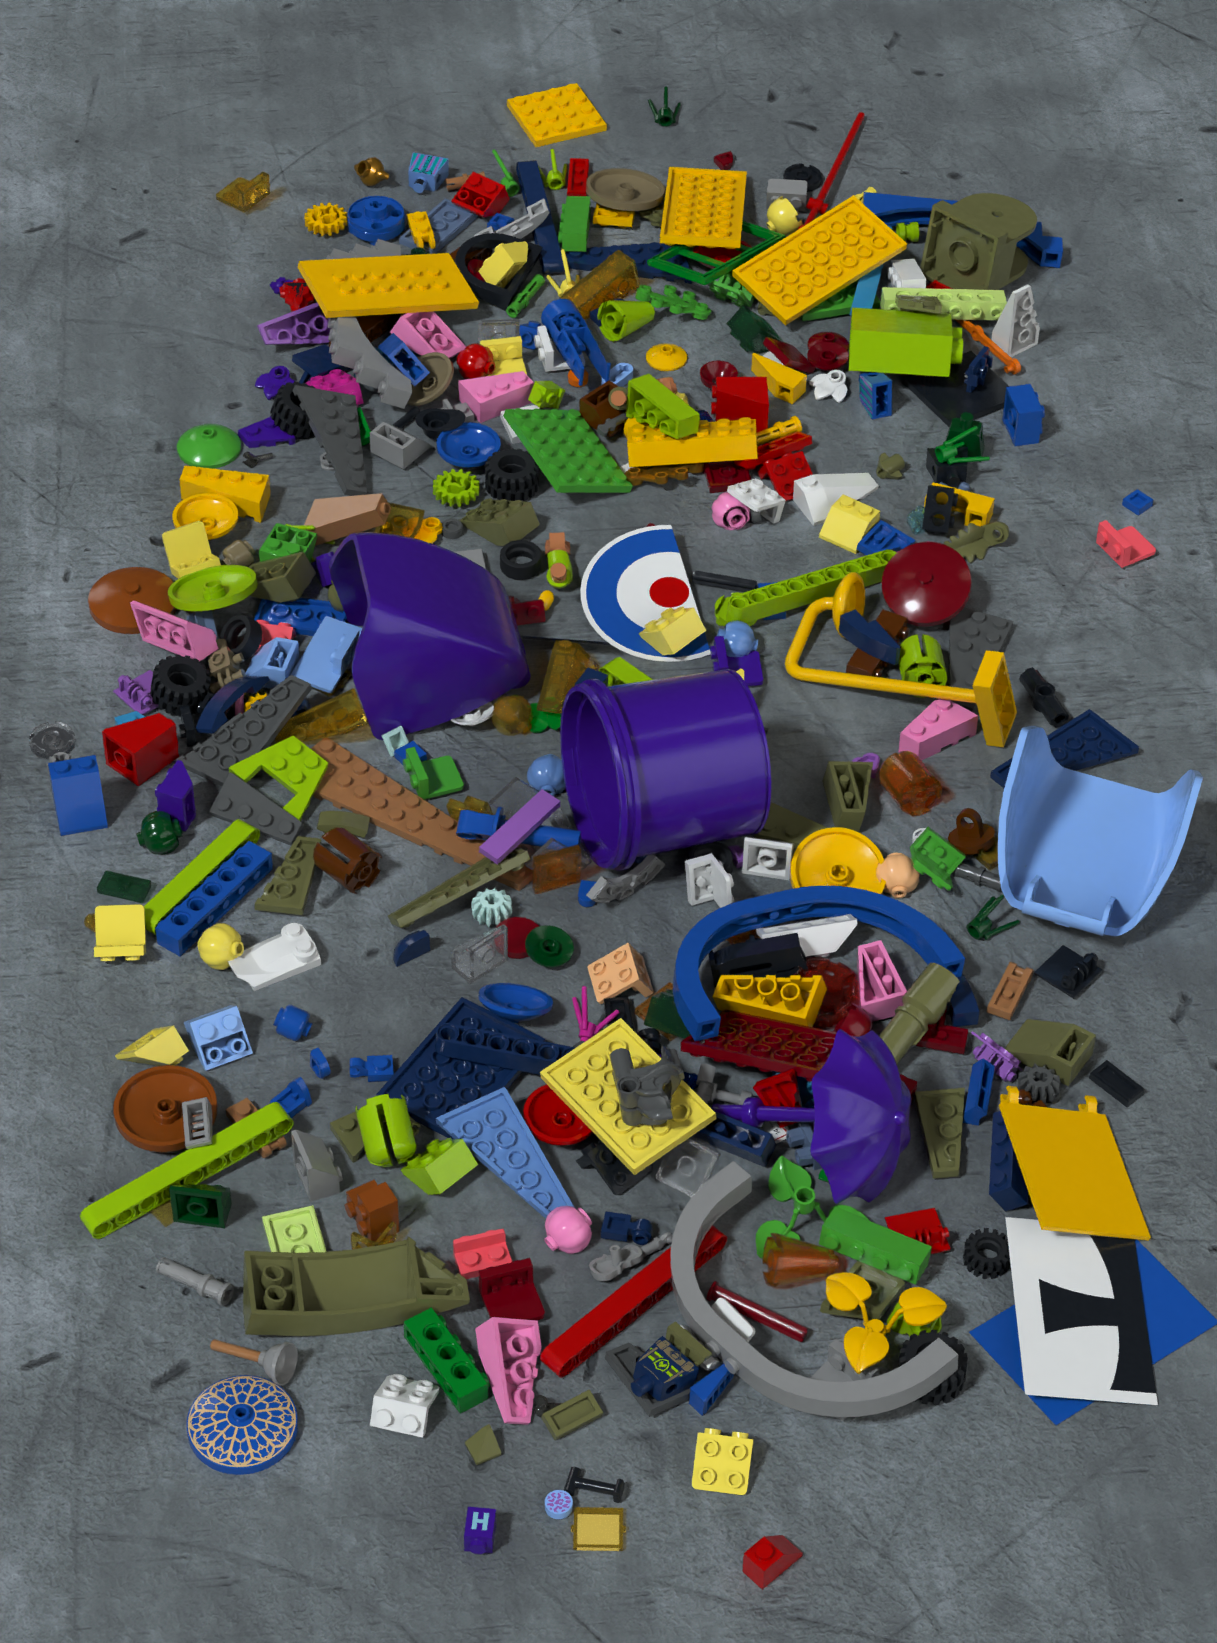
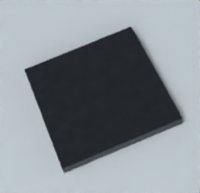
M972 351L963 353L961 364H950L949 377L907 375L903 377V384L948 427H950L953 418H960L964 412L971 413L973 420L1004 408L1006 387H1009L988 367L984 385H977L972 393L966 392L967 384L964 383L966 379L965 372L976 357Z

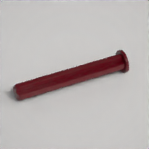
M717 1281L713 1282L707 1293V1301H716L718 1298H724L739 1313L799 1342H803L807 1337V1327L719 1286Z

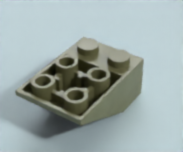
M492 498L483 500L480 506L468 511L466 516L459 520L463 526L496 546H504L511 541L520 540L540 525L531 502H523L521 500L507 501L506 499L492 500Z
M1027 1019L1004 1049L1021 1061V1063L1031 1068L1034 1064L1038 1067H1043L1046 1064L1048 1070L1055 1069V1075L1060 1076V1082L1069 1086L1092 1056L1096 1035L1075 1024Z

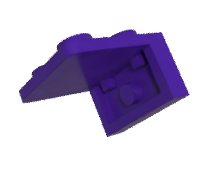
M714 636V646H710L711 660L714 659L713 671L731 669L736 672L739 669H743L744 681L748 686L762 685L764 679L759 652L751 651L748 655L742 657H729L726 654L724 636Z

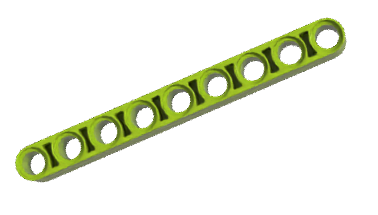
M883 550L734 595L729 599L726 619L728 622L738 620L749 623L811 604L823 597H834L841 580L851 572H856L862 577L865 587L882 582L884 569L897 552Z
M270 1103L213 1135L212 1144L188 1149L83 1209L80 1219L93 1238L101 1239L171 1200L169 1191L171 1185H197L287 1134L292 1129L294 1121L280 1103Z

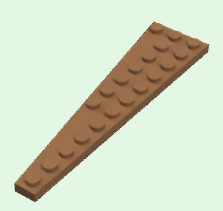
M325 737L310 748L328 762V768L317 790L314 792L315 798L319 800L324 798L333 802L334 807L339 809L346 808L353 813L370 817L369 823L417 845H427L433 848L435 853L441 856L443 853L454 858V862L461 865L466 863L472 866L486 857L479 852V847L485 842L484 840L458 837L456 835L458 821L331 739ZM525 865L520 870H510L494 878V880L520 891L535 878V871Z

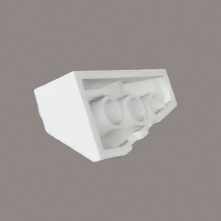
M1028 284L1012 292L992 331V341L1010 357L1038 344L1040 327L1035 319L1037 313L1033 309L1034 299L1031 286Z

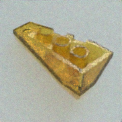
M556 640L551 652L537 711L560 714L568 691L575 686V683L589 667L599 671V665L578 643H572L568 640Z

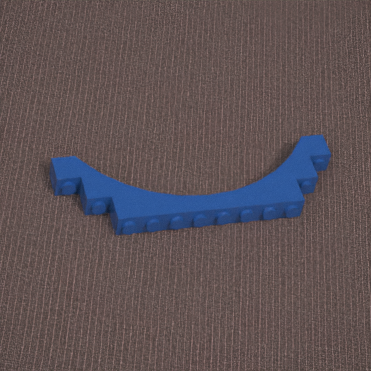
M864 192L862 203L887 226L892 227L896 226L897 223H904L906 225L911 222L929 224L934 204L943 200L952 205L958 201ZM1037 222L1034 232L1018 241L1016 246L1039 266L1060 268L1063 254L1062 238L1042 236V222Z

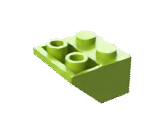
M447 1138L442 1141L435 1139L425 1146L427 1150L422 1154H415L407 1160L408 1164L401 1169V1172L425 1193L433 1195L443 1193L475 1168L478 1163L463 1139L452 1140Z

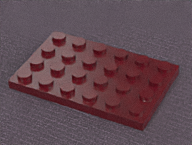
M724 1010L719 1014L721 1021L718 1036L694 1041L693 1037L689 1035L681 1041V1051L690 1053L693 1057H710L717 1062H734L740 1067H757L764 1072L776 1071L783 1073L794 1069L796 1076L804 1077L807 1081L812 1082L814 1075L826 1063L833 1048L837 1032Z

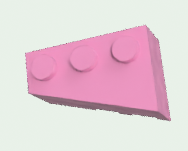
M523 371L459 380V401L461 403L466 402L474 417L482 423L500 416V411L520 408L532 403L528 398L534 382Z
M935 699L900 732L898 752L915 762H920L941 752V748L949 744L954 746L958 744L960 739L966 736L970 738L975 736L978 715L951 700Z

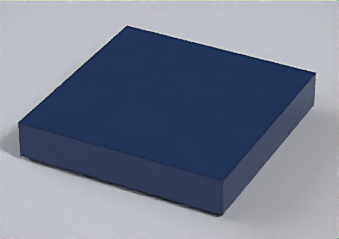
M326 344L292 355V362L312 377L325 376L335 369L342 371L350 369L349 367L332 363V356L329 353L330 347Z

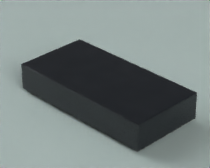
M1108 1060L1090 1073V1080L1126 1108L1144 1095L1145 1089Z

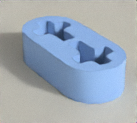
M619 363L610 369L609 380L619 387L625 386L628 380L633 379V366L629 363ZM603 378L601 379V385L606 383Z

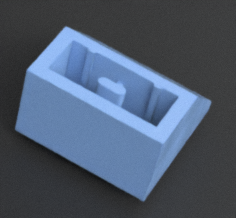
M276 637L258 648L248 666L246 676H268L270 681L263 687L270 689L276 687L291 675L300 660L298 641Z
M229 1005L184 1022L191 1046L205 1071L253 1054L237 1006Z

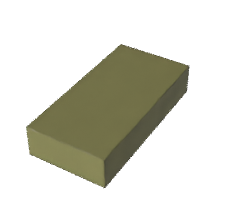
M587 1390L543 1413L541 1418L556 1441L601 1417L603 1411L591 1391Z

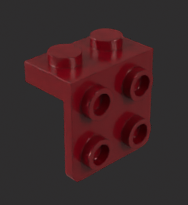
M530 1258L479 1270V1292L489 1318L499 1317L537 1321L545 1317V1310L533 1283V1264Z

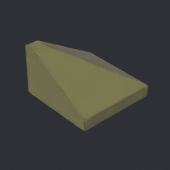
M490 1424L484 1426L465 1441V1446L476 1465L502 1455Z

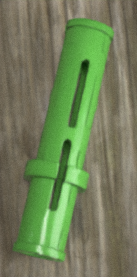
M535 274L525 288L514 296L513 302L506 309V313L510 317H517L519 312L529 305L531 298L544 285V277L540 274Z

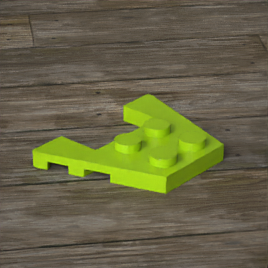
M291 736L230 766L229 773L232 772L247 783L261 769L295 795L282 809L301 821L314 792L317 790L328 768V762L295 736Z

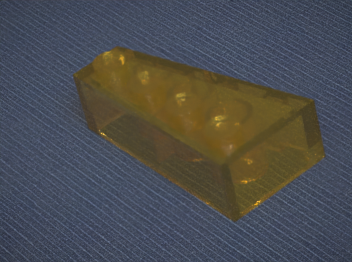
M620 250L615 251L575 286L565 292L560 299L572 301L583 319L586 320L590 317V311L599 308L603 302L615 300L618 297L623 299L628 296L629 291L632 289L636 291L639 288L640 281L635 260Z

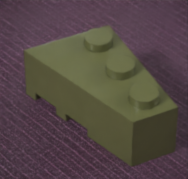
M828 761L822 782L835 827L859 832L866 811L873 762Z

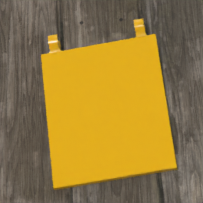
M1007 1086L1008 1095H1000L1001 1103L999 1108L1041 1230L1149 1241L1151 1238L1107 1117L1105 1114L1097 1113L1096 1097L1085 1095L1086 1104L1079 1103V1111L1019 1104V1090L1017 1087Z

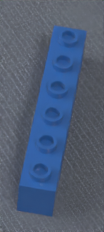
M251 841L237 849L227 862L222 863L212 876L207 877L198 889L192 891L183 903L177 905L169 916L158 923L156 927L157 944L179 957L183 955L202 936L206 929L218 922L273 870L272 853Z

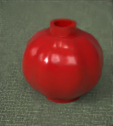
M478 343L465 347L457 357L460 375L466 380L493 374L495 363L491 350Z

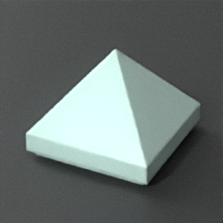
M402 726L381 735L390 757L394 756L396 749L409 743Z

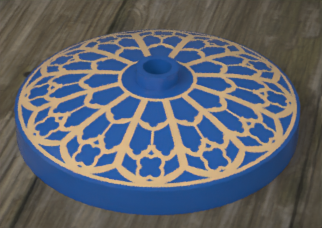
M233 1376L215 1382L198 1395L191 1405L187 1416L188 1441L197 1458L214 1470L233 1475L260 1472L279 1462L293 1446L298 1431L297 1411L289 1394L274 1382L258 1376Z

